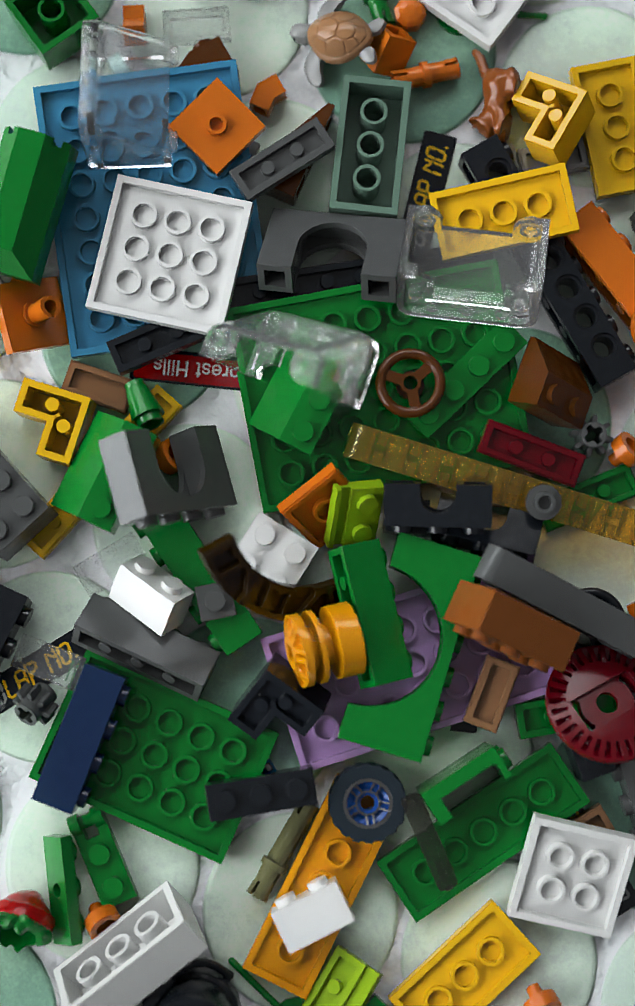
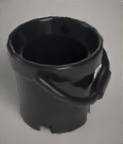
M198 958L189 962L174 974L168 982L159 986L141 1002L142 1006H241L239 994L230 982L234 977V973L219 962L208 958Z

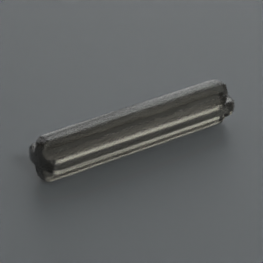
M418 792L409 793L401 799V805L440 891H450L457 885L458 879L422 796Z

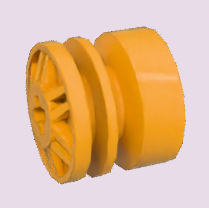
M347 601L321 607L319 621L312 610L302 611L301 617L298 613L285 616V649L293 673L302 688L314 686L316 680L319 684L327 683L330 678V668L338 679L364 673L366 669L365 643L357 616Z

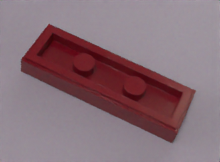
M492 419L487 420L476 450L478 453L571 488H575L587 456Z

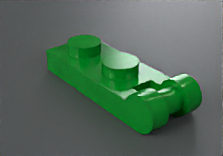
M90 807L88 813L81 816L74 814L67 817L68 828L77 843L101 904L116 906L136 897L138 891L105 812L98 808ZM95 825L99 834L89 838L85 829Z

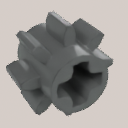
M595 414L590 418L589 423L584 421L582 430H572L568 433V436L575 439V445L571 449L574 451L579 448L584 451V455H587L586 459L591 456L593 450L600 456L606 453L602 444L610 443L614 439L611 436H607L606 429L610 426V423L602 425L597 422L598 418ZM593 431L597 437L593 441L587 442L585 436Z
M26 682L13 699V703L16 704L14 708L16 716L28 725H35L38 720L43 725H46L59 707L55 703L57 699L55 691L43 682H37L33 687Z

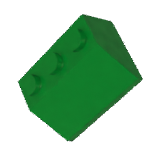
M296 331L248 424L311 456L360 360L327 343Z
M97 411L51 505L115 535L120 523L98 441L123 430L143 428L124 419ZM149 432L156 453L161 440L157 435Z

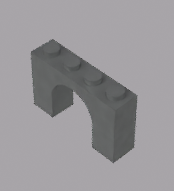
M273 208L256 263L259 290L293 293L300 267L310 255L326 249H344L356 253L364 260L361 271L362 300L396 303L409 247V220Z
M216 425L193 426L169 436L179 475L178 493L168 485L161 474L149 429L123 430L98 441L120 526L136 524V528L139 530L158 524V521H160L161 526L180 522L182 519L184 523L202 519L204 516L206 520L226 515L224 509L237 505Z

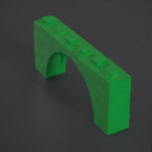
M398 533L388 568L396 570L414 581L432 603L440 631L438 654L426 678L407 695L397 700L377 705L347 702L338 731V738L421 763L423 756L429 757L434 742V736L429 735L433 721L439 723L445 703L439 701L443 687H450L455 668L450 667L453 653H460L464 641V636L453 631L455 625L444 620L443 617L460 580L480 585L481 581L476 579L473 574L481 560V556L406 533Z

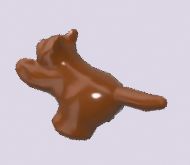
M478 49L472 50V55L482 77L484 109L477 117L470 118L469 123L473 124L472 128L477 129L485 138L488 139L497 134L501 142H507L513 118L510 109L514 104L511 99L522 82L519 72L514 67L507 69L500 67L489 68L485 55Z

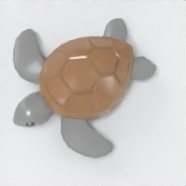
M327 0L318 12V19L312 24L298 23L293 25L290 30L292 39L298 44L304 46L309 44L311 47L304 65L305 74L310 84L317 88L324 86L323 68L325 62L332 65H340L360 56L365 63L369 65L375 64L377 62V54L374 48L369 45L372 43L373 37L380 35L384 31L387 23L383 19L377 18L367 24L357 14L340 11L346 0Z

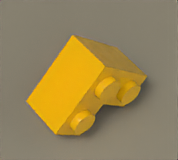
M530 71L527 72L511 99L521 121L532 124L524 137V141L533 159L548 165L562 162L567 163L596 113L587 90Z
M24 377L13 411L23 418L45 424L36 455L44 460L69 467L90 427L97 404L89 397Z

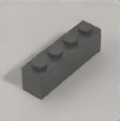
M93 593L74 624L71 640L72 643L197 702L215 669L220 652L214 650L209 644L195 641L183 635L176 628L160 636L111 598L102 597L96 593Z

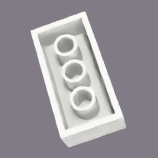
M168 881L160 885L53 970L62 1006H138L145 997L162 984L168 982L174 974L189 962L197 959L208 948L191 906Z

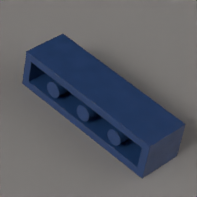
M85 663L32 795V800L70 815L76 812L78 807L84 809L92 788L87 787L92 773L98 774L105 754L100 753L105 739L111 741L118 725V721L113 719L118 706H125L130 695L131 687L126 686L129 677L93 663Z

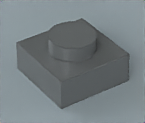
M217 583L194 587L201 622L237 615L234 599L225 593Z

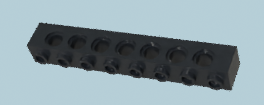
M497 134L461 153L458 166L469 184L491 179L489 176L491 171H499L504 176L524 172L517 169L512 161L514 160V155L510 146L505 141L501 142ZM564 236L508 248L574 360L579 363L582 373L594 393L628 375L635 369V354L628 344L622 343L617 335L618 327L616 322L609 314L605 315L599 305L601 299L598 292L592 285H587L582 277L583 269L576 257H570L564 247L566 245ZM541 257H552L557 267L554 269L544 267L541 263ZM568 285L571 287L574 297H563L559 293L558 286ZM582 313L587 315L591 320V327L580 326L576 321V314ZM600 342L605 344L608 348V356L601 357L597 355L593 348L594 343Z

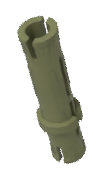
M310 805L293 810L267 856L264 855L261 862L263 864L248 887V893H253L252 896L267 902L280 876L286 874L288 870L286 865L312 819L319 811L317 806Z

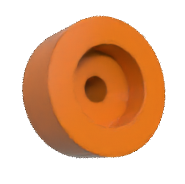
M622 432L611 442L614 452L608 456V459L615 467L623 463L633 468L635 466V438L628 432Z
M167 438L160 443L155 455L159 469L166 474L173 475L178 470L170 440Z
M94 902L88 908L90 913L84 921V926L91 939H94L119 919L121 915L114 905H102L101 902Z
M538 983L527 987L526 991L530 998L523 1006H562L553 989L542 991Z

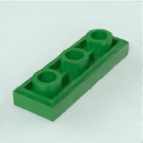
M52 834L43 836L51 915L55 918L53 929L54 944L66 946L82 944V932L85 926L83 915L80 913L78 899L81 894V884L76 877L75 870L77 847L72 841L71 835Z

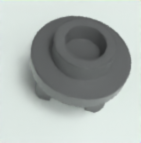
M540 484L530 489L525 499V505L529 514L534 518L548 520L558 514L561 509L562 499L560 493L554 487Z

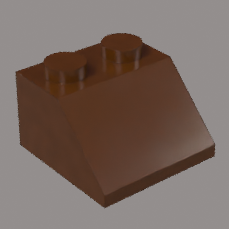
M530 336L507 401L551 426L582 430L593 397L579 363L540 339Z

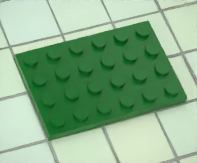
M86 650L29 774V778L36 781L40 778L85 663H93L129 677L126 686L131 687V692L125 706H118L113 719L118 721V725L111 741L105 739L100 753L105 754L102 766L97 775L91 774L87 787L92 788L87 804L222 864L242 817L210 822L205 785L210 781L240 776H260L279 732L266 727L255 740L227 720L231 713L230 710L201 697L198 702L96 653Z

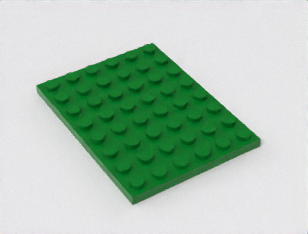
M497 259L402 276L396 303L362 300L361 284L229 309L227 323L264 514L279 511L277 508L279 503L331 462L350 482L381 479L383 484L386 480H422L421 484L513 467L510 464L478 453L476 450L488 419L529 434L525 411L507 401L518 372L515 356L428 439H425L406 417L390 412L381 403L375 386L376 374L381 363L398 350L414 348L431 354L440 363L445 374L500 320L505 318L508 321ZM296 331L327 343L360 360L311 456L248 424ZM405 359L397 362L390 370L400 374L408 371L415 372L424 362L417 359ZM433 372L424 378V390L421 396L435 383ZM407 379L404 382V386L407 389H414L417 383L413 379ZM386 381L387 392L392 400L401 406L410 407L409 401L398 395L396 384Z

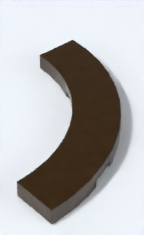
M229 533L197 550L203 565L219 587L240 605L264 617L284 621L286 615L298 613L301 617L302 611L312 610L316 617L319 618L321 607L340 603L334 578L314 584L296 585L278 582L260 574L245 559L234 536Z

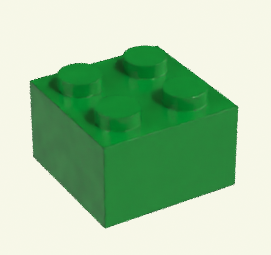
M4 0L12 20L49 70L104 34L99 15L87 0Z

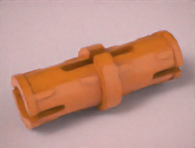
M456 57L432 63L423 61L419 62V66L391 71L390 79L412 82L411 88L423 87L427 89L431 88L432 84L460 79V65L457 63L458 59Z

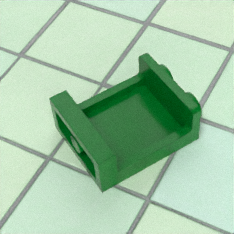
M483 742L415 788L438 823L443 825L453 818L441 800L443 797L491 765L499 776L508 781L513 777L509 771L513 764L502 748Z

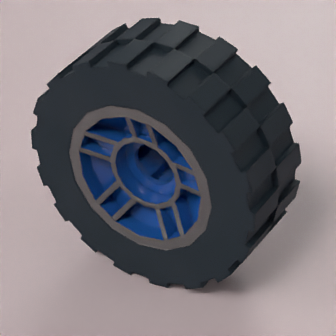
M370 761L366 763L358 762L355 765L344 768L335 777L329 790L328 807L334 825L345 837L348 836L358 843L363 841L366 844H373L374 841L380 840L381 842L386 840L387 836L393 835L397 831V827L400 824L402 825L404 814L407 812V795L399 778L388 767ZM367 795L373 797L374 806L364 809L361 805V799Z

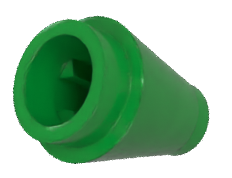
M136 378L127 382L124 388L126 390L131 422L143 429H149V431L161 426L164 423V410L144 380Z

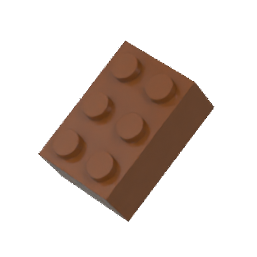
M464 580L459 581L443 617L444 620L455 625L453 629L455 633L471 640L475 639L488 649L508 655L509 659L546 674L549 668L564 673L581 634L579 631L496 589Z

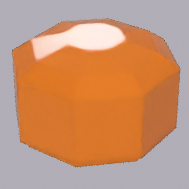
M399 0L394 7L395 25L402 27L406 32L418 31L426 20L425 6L418 0Z

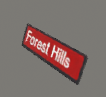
M180 351L129 373V378L132 380L142 378L144 381L240 391L234 356Z

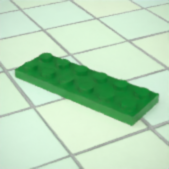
M547 742L509 769L513 775L511 779L507 781L498 776L450 809L449 812L453 817L443 825L434 820L376 860V863L416 923L521 851L525 844L533 812L567 819L591 802L550 742Z

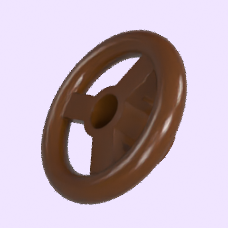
M407 348L392 353L381 363L376 374L375 386L381 403L390 412L401 417L415 418L431 412L440 403L445 392L446 380L440 363L431 354L423 350ZM405 359H417L424 362L415 372L408 371L400 374L390 370L397 362ZM433 372L435 378L434 392L428 401L420 405L419 397L424 390L423 380ZM407 379H413L416 381L417 386L414 389H407L404 386V382ZM386 381L396 384L398 395L408 400L410 407L401 406L392 400L387 392Z

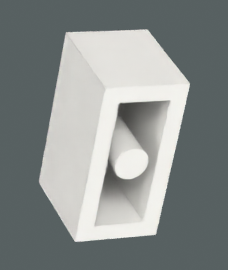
M140 554L120 564L109 598L158 635L163 636L182 625L195 592L184 585L180 579L158 566L153 559Z
M326 875L317 877L307 883L308 889L295 895L294 891H291L274 901L276 906L271 908V916L289 954L355 921L354 913L335 876L327 879Z

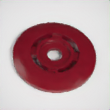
M591 645L577 649L572 652L564 673L557 670L552 671L545 691L546 712L556 734L576 753L601 763H626L635 760V700L629 688L619 679L625 682L635 693V658L630 659L605 645ZM606 694L613 697L617 703L616 711L613 713L602 712L596 704L598 696ZM573 704L577 705L579 714L574 709ZM585 723L594 730H589Z

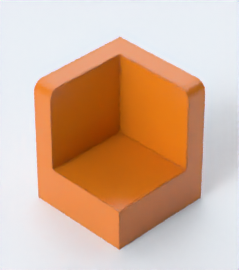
M387 23L384 31L380 35L373 37V41L369 45L376 51L377 62L372 65L365 64L373 73L390 77L391 71L405 69L417 42L402 27Z

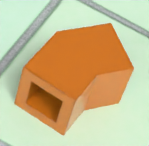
M123 5L122 27L125 45L146 44L147 31L144 5Z
M276 74L257 84L249 102L251 111L268 118L274 106L286 99V90Z

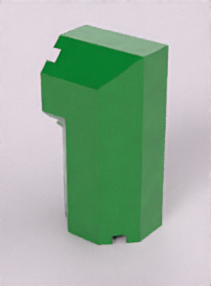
M5 126L0 143V274L40 286L79 152L72 145L64 141L61 148L57 147L56 143L53 142L54 137L19 126H14V129L10 126Z

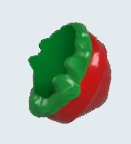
M21 890L11 893L0 900V944L3 947L12 945L16 952H20L28 946H46L52 942L55 918L51 915L39 892L35 890Z

